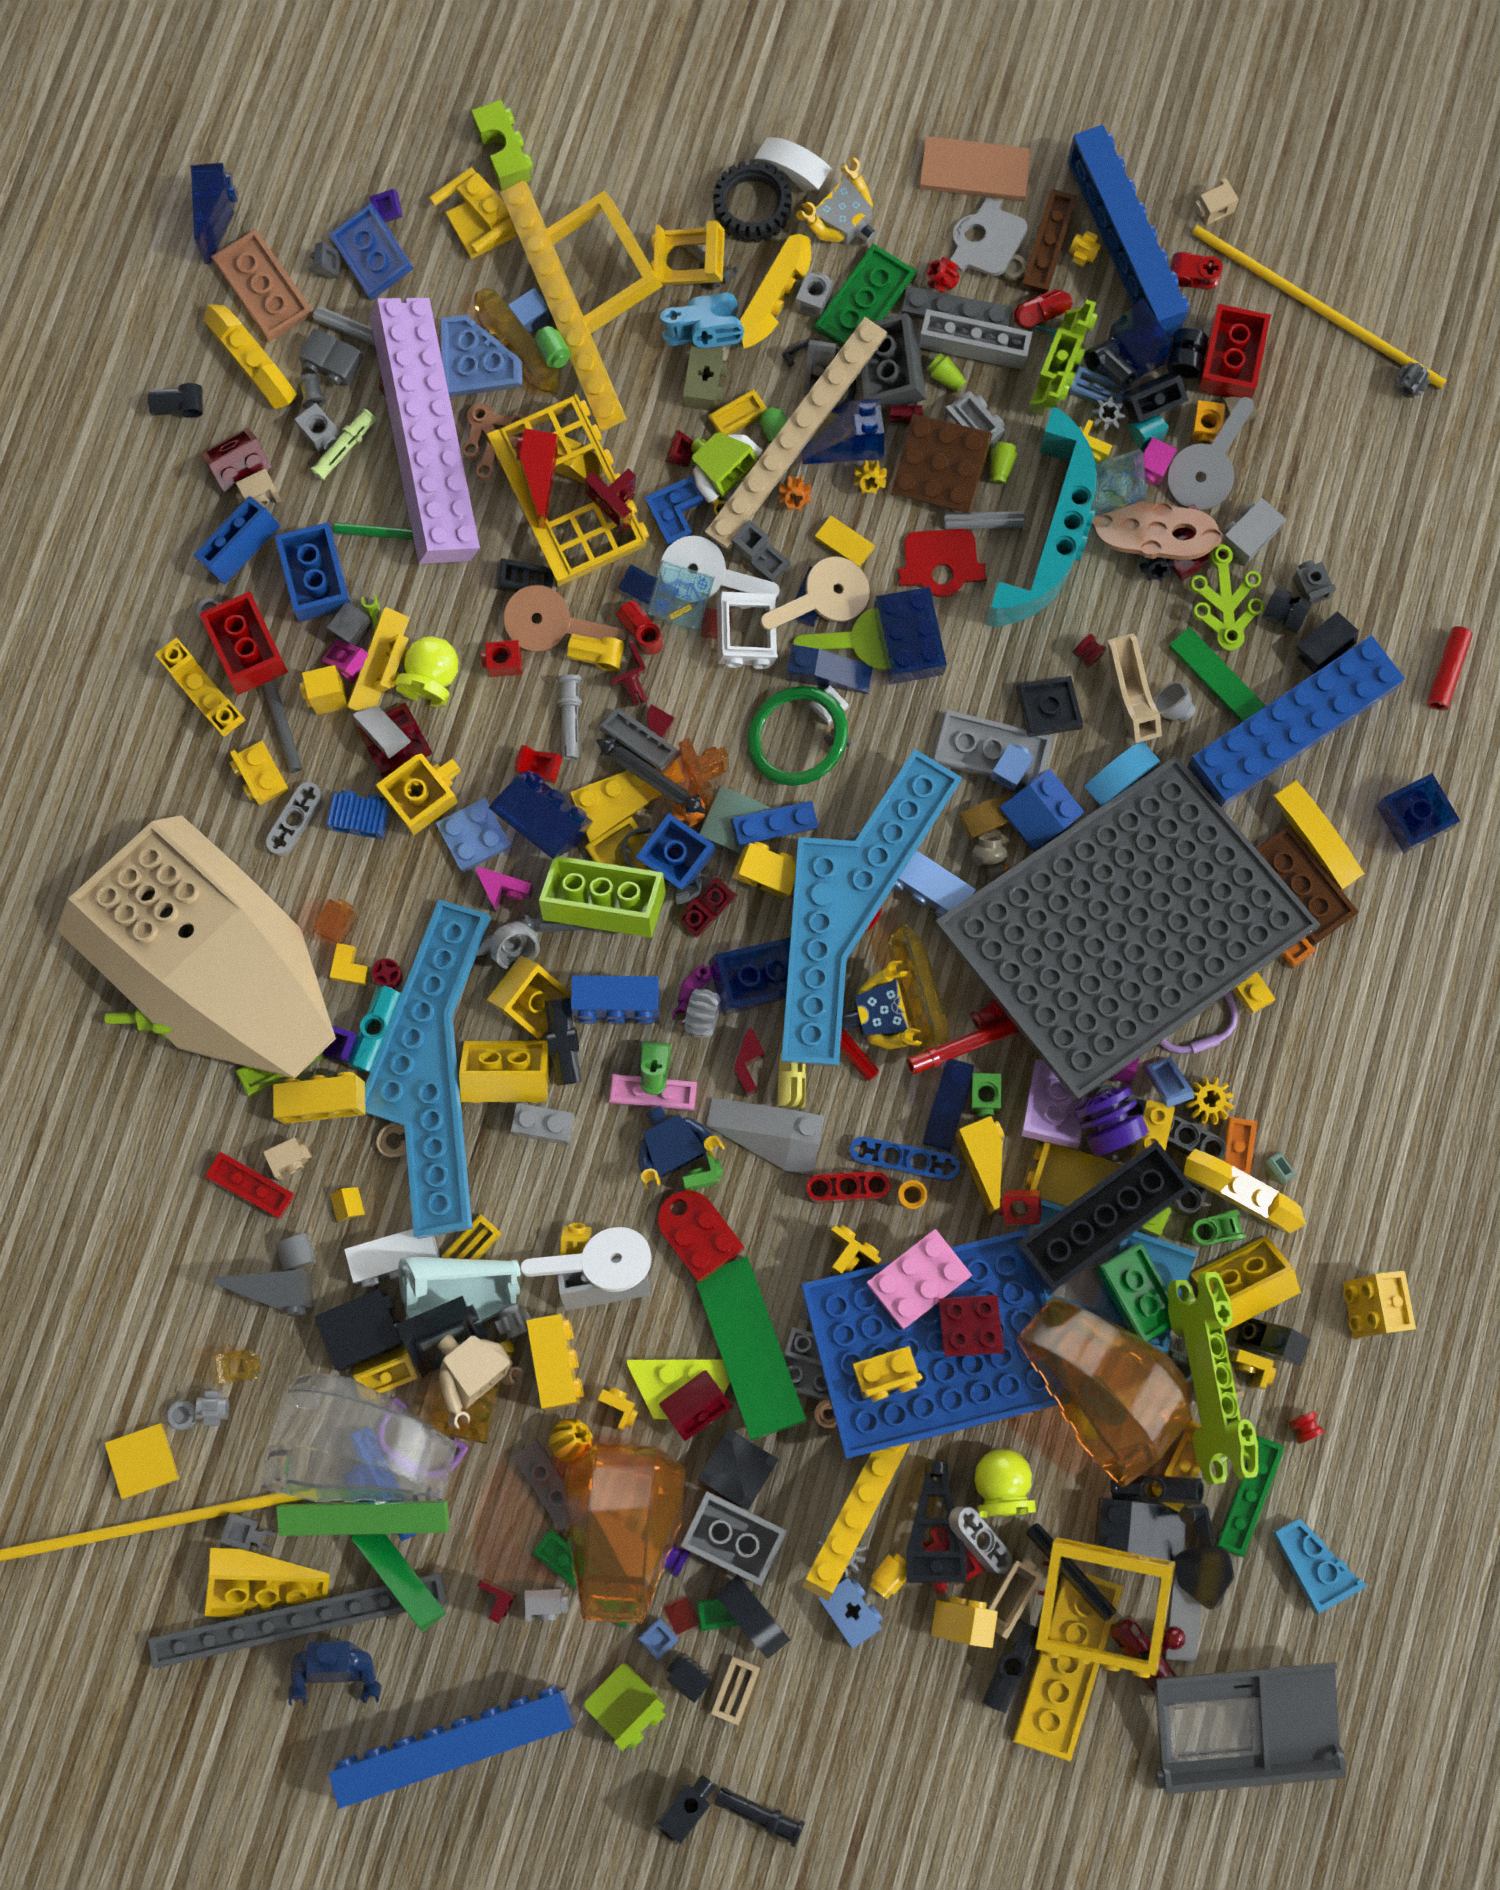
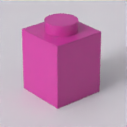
M1152 437L1143 454V463L1141 458L1135 471L1137 473L1134 475L1139 478L1142 477L1141 481L1146 484L1159 486L1177 449Z

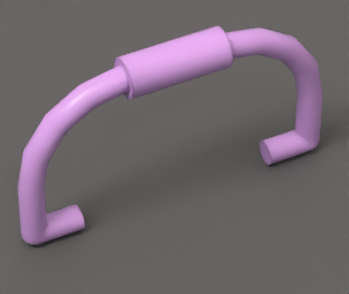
M1231 992L1225 995L1230 1008L1231 1018L1224 1032L1189 1043V1046L1180 1047L1172 1045L1165 1039L1159 1044L1171 1052L1180 1054L1189 1052L1195 1054L1219 1045L1222 1040L1229 1037L1233 1032L1238 1019L1236 1003Z

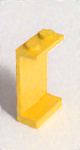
M1043 1141V1144L1038 1142L1033 1155V1159L1037 1160L1034 1171L1029 1170L1025 1186L1029 1187V1190H1041V1199L1067 1207L1123 1165L1066 1146Z

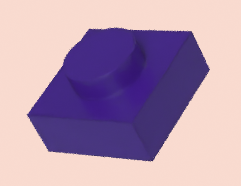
M395 189L370 196V202L375 206L385 223L403 217L398 191Z

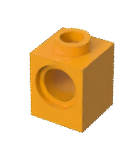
M1198 400L1193 415L1190 441L1209 445L1213 443L1223 427L1225 404ZM1202 422H1209L1213 428H1205Z

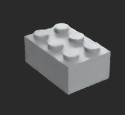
M706 1492L681 1547L762 1586L787 1530Z

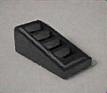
M501 558L497 564L494 589L517 592L522 588L538 585L539 574H544L543 586L552 589L554 574L550 567ZM506 570L511 571L509 581L505 580ZM517 571L522 572L521 583L516 582ZM528 573H533L532 585L527 584Z

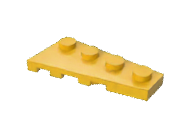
M676 759L664 772V775L679 785L684 781V776ZM628 770L570 792L590 843L631 815L637 814L653 800L663 796L662 793Z

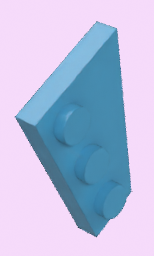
M1296 1519L1272 1532L1314 1614L1325 1611L1367 1587L1361 1579H1358L1348 1569V1566L1341 1559H1338L1326 1547V1544L1301 1519Z

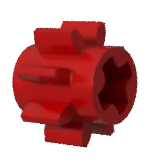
M942 257L941 260H934L927 269L926 274L930 279L927 284L941 293H944L945 289H953L959 281V273L956 271L959 266L945 257Z

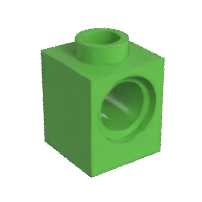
M972 1073L970 1077V1111H977V1116H994V1112H999L1001 1109V1074ZM981 1089L990 1090L993 1094V1100L990 1102L981 1101L978 1097V1091Z

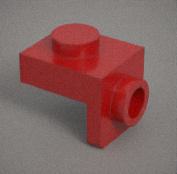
M521 745L515 760L514 770L527 780L556 783L563 757L558 753L534 751L526 745Z

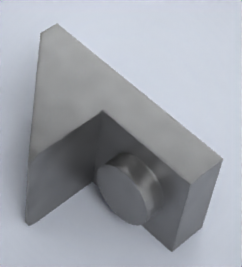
M809 341L803 395L809 393L835 358V343Z

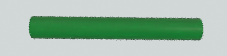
M336 522L334 524L335 534L414 540L412 529Z

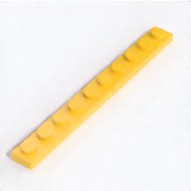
M522 180L500 193L557 329L571 351L570 360L599 429L604 432L627 419L529 186Z

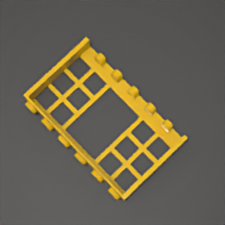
M577 394L487 434L488 443L493 447L498 463L508 478L509 486L520 503L521 511L531 526L532 534L543 551L544 559L555 576L557 587L645 548L647 544L646 538L649 537L644 523H638L634 515L637 513V509L633 500L627 506L632 510L630 526L636 540L620 547L617 546L610 529L617 527L614 522L607 524L600 508L594 502L550 522L546 518L545 529L539 528L521 471V463L516 460V449H513L509 437L523 432L524 428L533 430L532 427L550 419L556 430L553 433L558 434L567 453L556 460V466L594 449L610 485L620 476V473L615 474L611 467L614 461L609 450H603L599 442L602 440V436L597 425H591L587 417L591 414L585 400L580 401ZM574 409L579 421L561 428L556 416ZM583 426L591 444L572 452L564 434ZM594 509L602 527L583 535L575 517ZM570 520L578 538L559 545L552 527ZM605 532L613 550L594 558L586 540ZM581 543L589 561L571 569L563 551Z

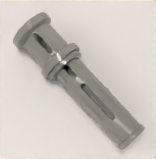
M566 674L557 677V683L560 684V699L557 700V705L561 709L562 760L579 759L578 709L582 705V700L579 698V684L582 682V677L579 675Z

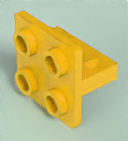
M833 1225L829 1235L846 1247L831 1269L833 1274L837 1276L852 1272L860 1260L856 1256H859L872 1267L879 1265L882 1259L878 1257L880 1252L867 1242L864 1245L860 1244L854 1239L856 1234L846 1226L841 1225L839 1228Z

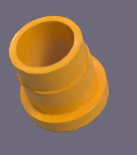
M909 1180L901 1185L898 1191V1199L905 1208L918 1209L927 1199V1190L921 1182ZM908 1189H915L920 1195V1200L916 1203H909L904 1198V1192Z

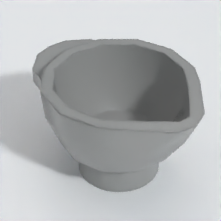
M1182 681L1169 683L1153 697L1154 704L1161 717L1171 720L1177 719L1183 723L1188 721L1195 713L1196 707L1192 703L1191 693Z

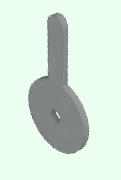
M1243 397L1238 401L1211 445L1195 444L1186 447L1171 462L1168 471L1169 489L1173 497L1183 506L1188 508L1194 504L1199 510L1210 509L1224 501L1230 493L1234 482V470L1230 459L1225 453L1254 408V402L1251 398ZM1198 472L1206 474L1204 482L1196 480L1195 476Z

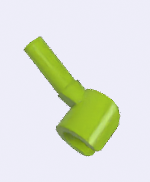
M373 594L375 601L372 605H366L364 597H362L361 603L364 611L369 614L375 631L380 604L376 595Z

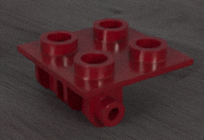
M998 1295L939 1298L943 1336L941 1349L945 1357L1004 1353Z

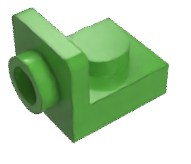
M707 1154L710 1171L705 1172L704 1168L688 1171V1176L683 1177L685 1190L694 1191L719 1185L718 1177L724 1176L720 1159L714 1160V1157H710Z

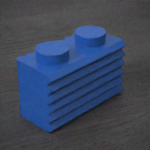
M341 790L340 793L333 792L326 826L331 831L384 840L390 806L388 802L384 801L383 797L377 795H368V798L358 797L357 793L349 790Z

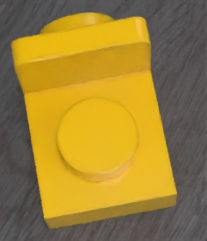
M571 1223L568 1226H563L560 1256L582 1254L586 1244L591 1239L592 1227H586L582 1223Z

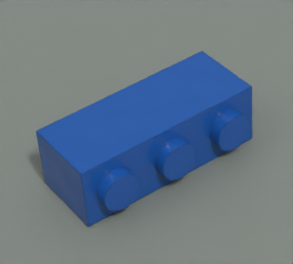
M249 496L193 556L211 575L225 585L277 531L280 524L265 507Z

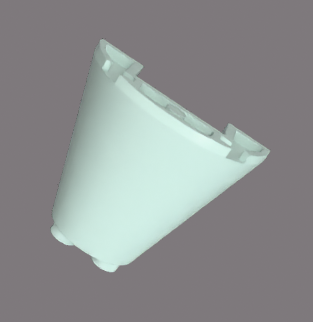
M427 1257L401 1258L398 1265V1278L401 1300L405 1304L407 1314L405 1319L412 1318L462 1295L468 1306L474 1305L479 1317L477 1322H484L497 1316L499 1311L515 1305L516 1295L520 1294L517 1277L521 1273L518 1261ZM462 1325L420 1345L424 1349L440 1342L449 1334L453 1336L465 1329Z

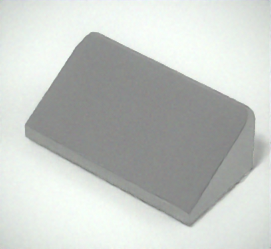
M379 706L353 714L357 725L388 758H391L411 742Z

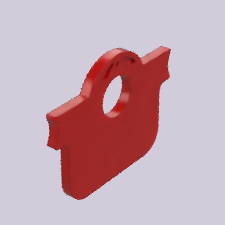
M967 529L916 531L906 537L904 543L906 567L898 569L900 576L899 587L922 585L933 596L949 597L956 594L964 583L987 581L985 574L986 563H979L977 561L975 536L971 531ZM938 566H947L953 572V579L947 584H938L932 578V571Z

